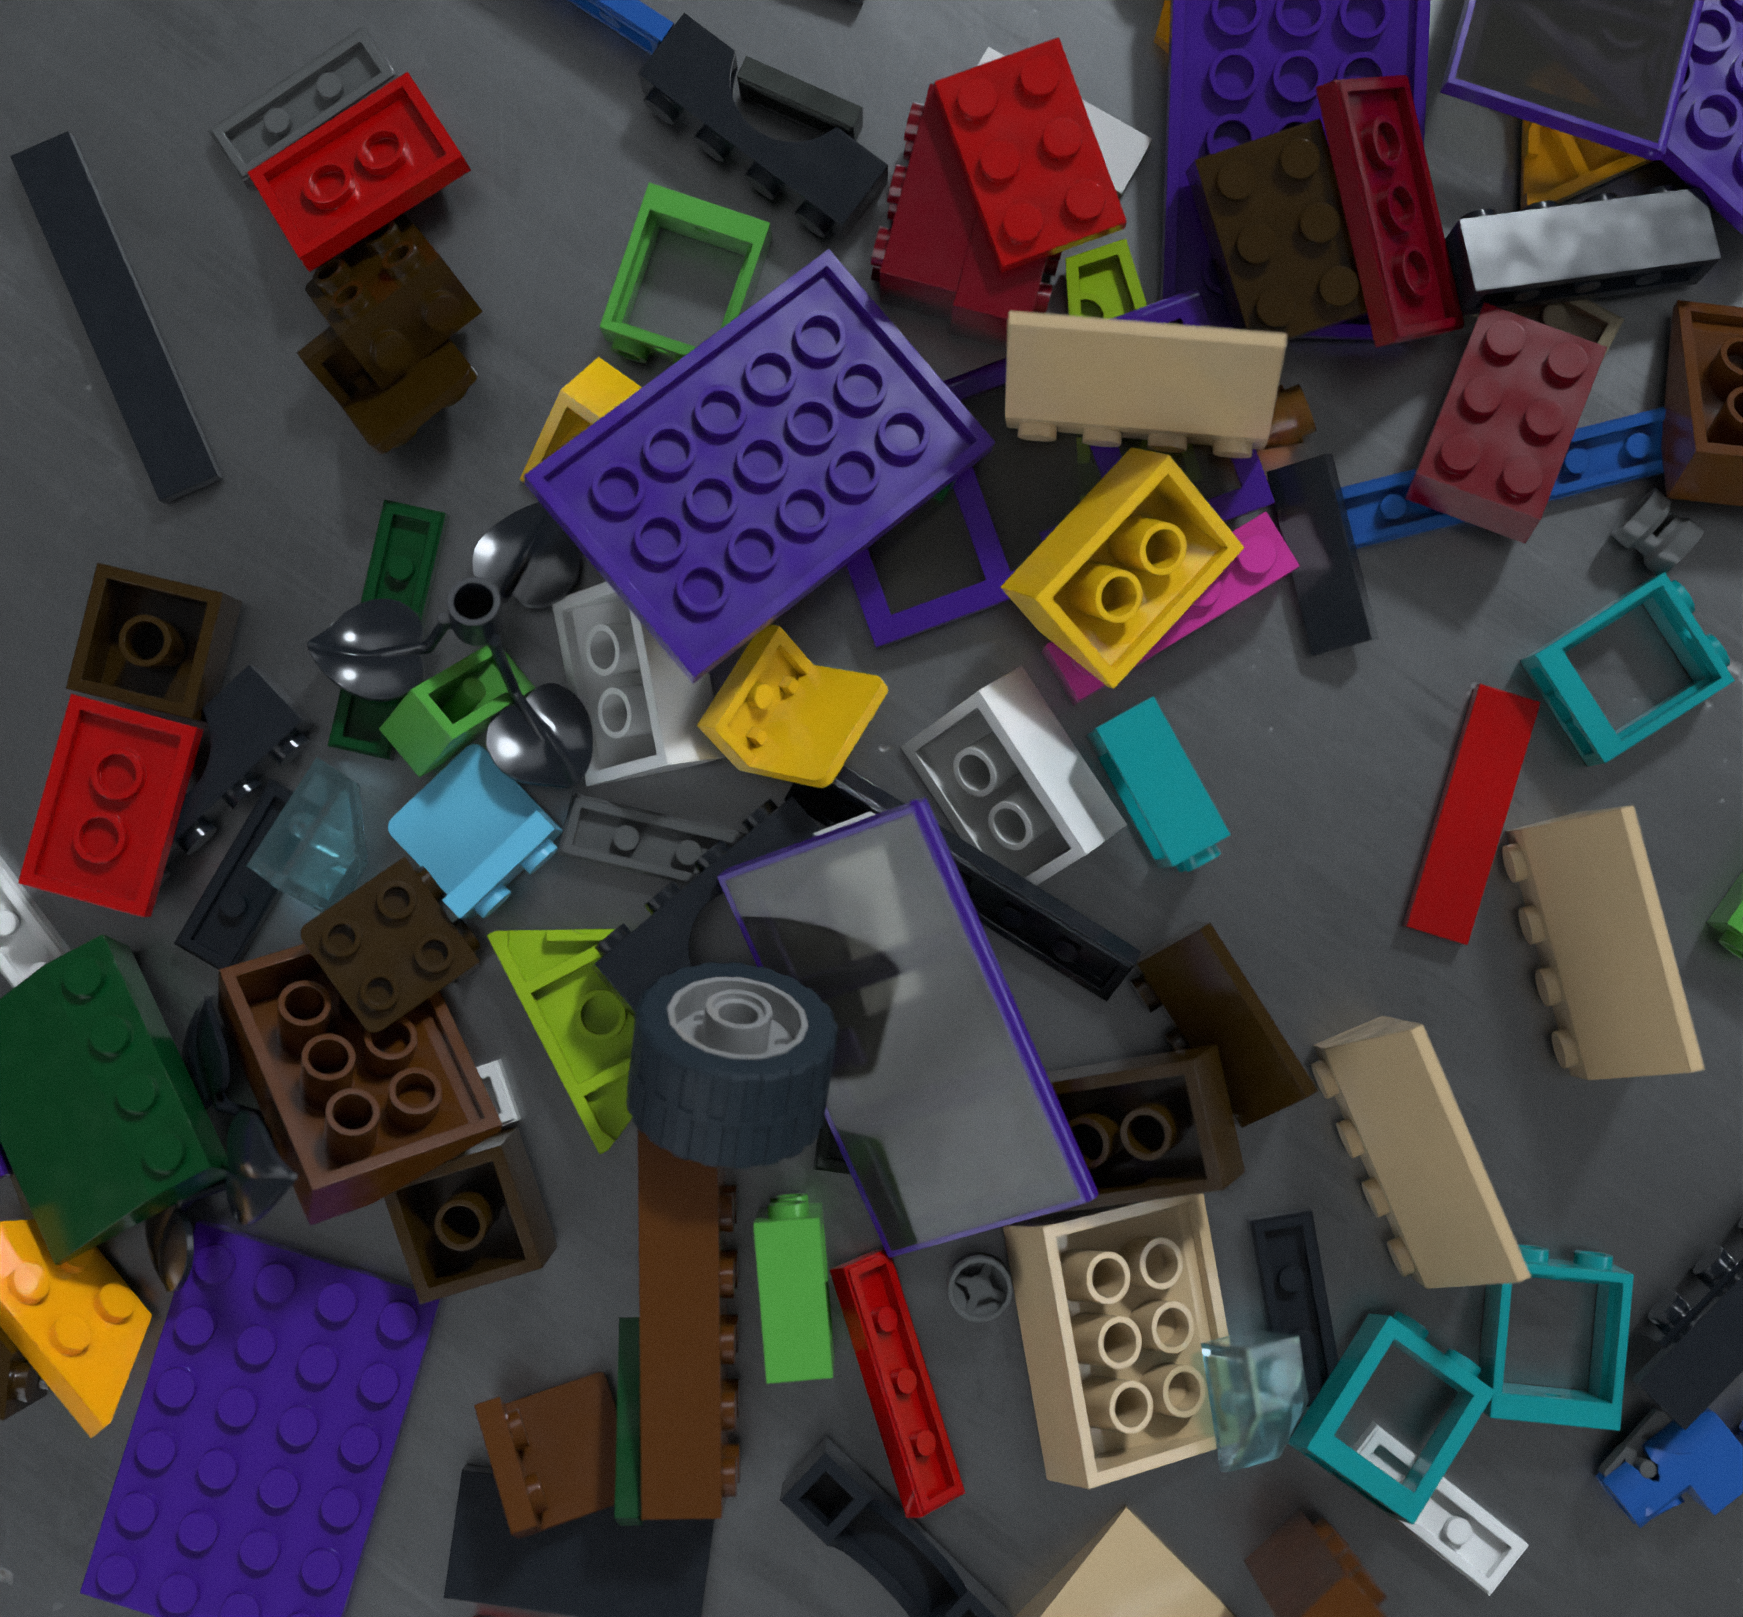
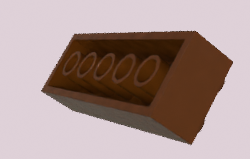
M637 1128L642 1520L722 1519L726 1499L737 1498V1484L740 1483L741 1479L740 1443H729L728 1431H736L737 1418L740 1417L739 1379H728V1365H735L736 1353H739V1315L727 1314V1298H735V1289H738V1249L726 1250V1232H734V1224H737L738 1220L737 1185H726L725 1167L705 1166L696 1161H687L674 1156L671 1151L665 1148L661 1149L650 1141L649 1137Z

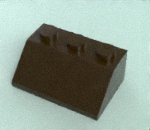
M1194 921L1139 956L1134 966L1138 976L1131 979L1130 983L1150 1013L1160 1008L1173 1029L1164 1034L1172 1050L1178 1051L1217 1044L1236 1125L1243 1128L1300 1102L1318 1091L1211 922Z

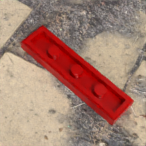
M1481 683L1475 685L1403 921V927L1461 945H1468L1541 702Z
M882 1248L870 1251L829 1271L906 1518H921L965 1494V1490L893 1258H888L885 1249Z

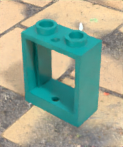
M1665 572L1640 583L1519 660L1587 767L1607 763L1735 681L1727 669L1730 665V658L1725 648L1712 634L1705 635L1692 615L1695 612V604L1692 597L1681 583L1676 580L1671 581ZM1643 604L1692 679V682L1617 730H1614L1565 653Z
M1154 696L1098 726L1085 736L1159 869L1176 866L1179 873L1184 871L1190 872L1222 854L1216 843L1231 834Z
M1517 1244L1532 1278L1598 1284L1588 1391L1503 1382L1512 1283L1486 1285L1479 1356V1367L1482 1371L1478 1375V1379L1496 1392L1483 1412L1490 1418L1620 1431L1634 1274L1613 1265L1614 1256L1610 1254L1575 1250L1573 1261L1549 1259V1249Z
M1395 1311L1392 1317L1390 1315L1369 1313L1289 1439L1288 1444L1391 1518L1414 1525L1496 1391L1477 1378L1482 1370L1473 1361L1449 1348L1443 1354L1426 1342L1425 1339L1429 1331L1411 1317L1399 1311ZM1391 1344L1458 1391L1402 1484L1334 1436Z

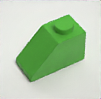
M485 645L411 689L379 730L420 778L463 751L487 731L493 716L505 707L515 704L507 691L490 648ZM505 652L518 686L526 698L536 687Z

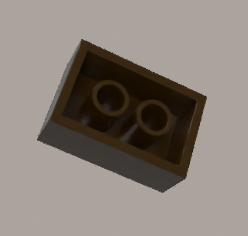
M1320 118L1196 159L1192 162L1185 172L1234 330L1287 334L1286 341L1368 314L1331 152Z
M1217 1044L1046 1072L1099 1193L1090 1202L1049 1214L1222 1191L1245 1172ZM1024 1085L1010 1089L1031 1183L1062 1175L1063 1173Z

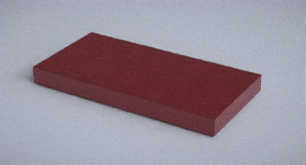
M1406 75L1340 79L1315 87L1375 347L1435 336L1464 328L1462 311L1408 77Z

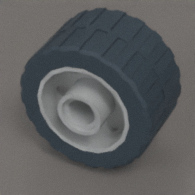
M716 962L701 963L699 966L683 967L673 971L668 976L660 977L652 983L651 988L643 992L639 998V1006L636 1008L626 1099L628 1112L633 1116V1123L639 1131L645 1133L649 1140L661 1149L665 1148L671 1151L674 1156L687 1161H696L705 1166L749 1169L752 1166L762 1165L764 1167L779 1163V1160L790 1159L803 1151L805 1146H809L818 1137L819 1129L823 1126L838 1036V1027L834 1022V1014L826 1003L824 1004L821 1001V997L812 989L806 988L801 982L788 975L784 976L774 972L772 969L761 966L754 967L745 965V963L734 962L729 964H716Z

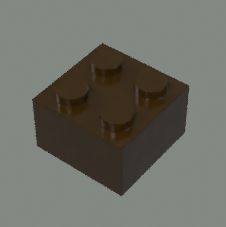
M97 562L66 689L207 723L202 708L220 692L242 601L223 592Z
M518 1127L496 1133L384 1197L420 1304L542 1269L558 1247Z

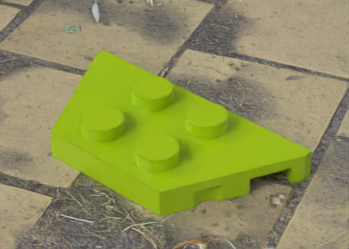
M615 929L494 931L488 934L487 937L600 1155L613 1146L633 1118L628 1112L626 1099L635 1019L592 970V966L602 958L594 947Z

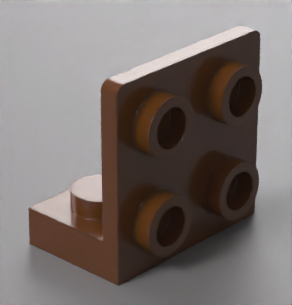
M597 1372L506 1404L500 1397H496L474 1405L511 1535L520 1539L615 1506L617 1410L607 1377L603 1372Z

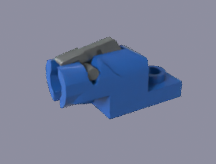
M1706 1408L1684 1430L1663 1410L1652 1409L1599 1466V1473L1595 1475V1478L1621 1511L1639 1529L1655 1517L1684 1503L1685 1500L1682 1495L1686 1491L1695 1502L1715 1516L1743 1494V1420L1739 1425L1741 1431L1734 1436L1719 1416L1711 1409Z

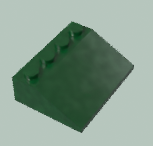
M104 934L44 964L0 998V1142L55 1265H61L226 1178L229 1169L226 1152L130 946Z

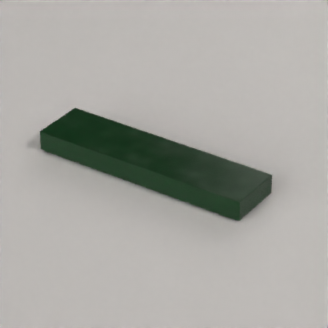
M384 499L360 603L387 598L400 601L418 615L424 630L449 520L447 513ZM340 689L328 746L394 761L396 749L379 728L404 697L394 701L378 702L359 698Z

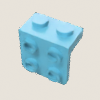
M471 744L459 753L399 810L388 823L390 835L420 867L424 866L438 886L447 894L442 901L459 919H472L477 913L482 919H485L492 914L511 895L506 886L521 871L525 869L531 875L555 854L558 847L553 841L563 832V829L516 780L509 778L497 768L489 752L478 744Z

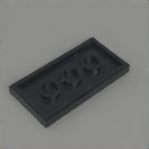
M465 1465L461 1472L444 1598L574 1617H701L715 1519L646 1520V1522H643V1525L620 1526L614 1518L615 1506L517 1539L511 1535L492 1468Z

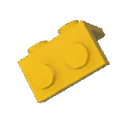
M769 624L752 638L697 726L739 771L824 788L831 784L841 771L846 759L885 698L888 686L877 675L813 665L781 626Z

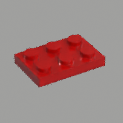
M1059 37L934 81V91L1001 273L1125 229L1127 224L1126 217Z
M407 71L247 173L306 269L311 272L462 177L471 169Z
M71 694L18 884L141 917H152L204 729Z

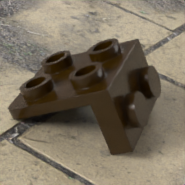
M404 213L363 238L341 257H333L320 265L314 272L313 279L305 287L306 293L335 333L382 390L483 312L443 258Z
M331 326L297 352L303 363L343 408L365 441L378 455L385 454L392 448L400 447L410 441L418 428L442 408L450 407L459 402L478 377V373L449 338L384 390L380 388Z
M405 856L307 922L302 927L300 933L301 940L364 1029L370 1033L383 1031L453 981L457 985L477 971L480 964L475 953L482 948L472 931L462 919L458 918L451 922L438 903L445 896L434 878L424 866L415 871Z

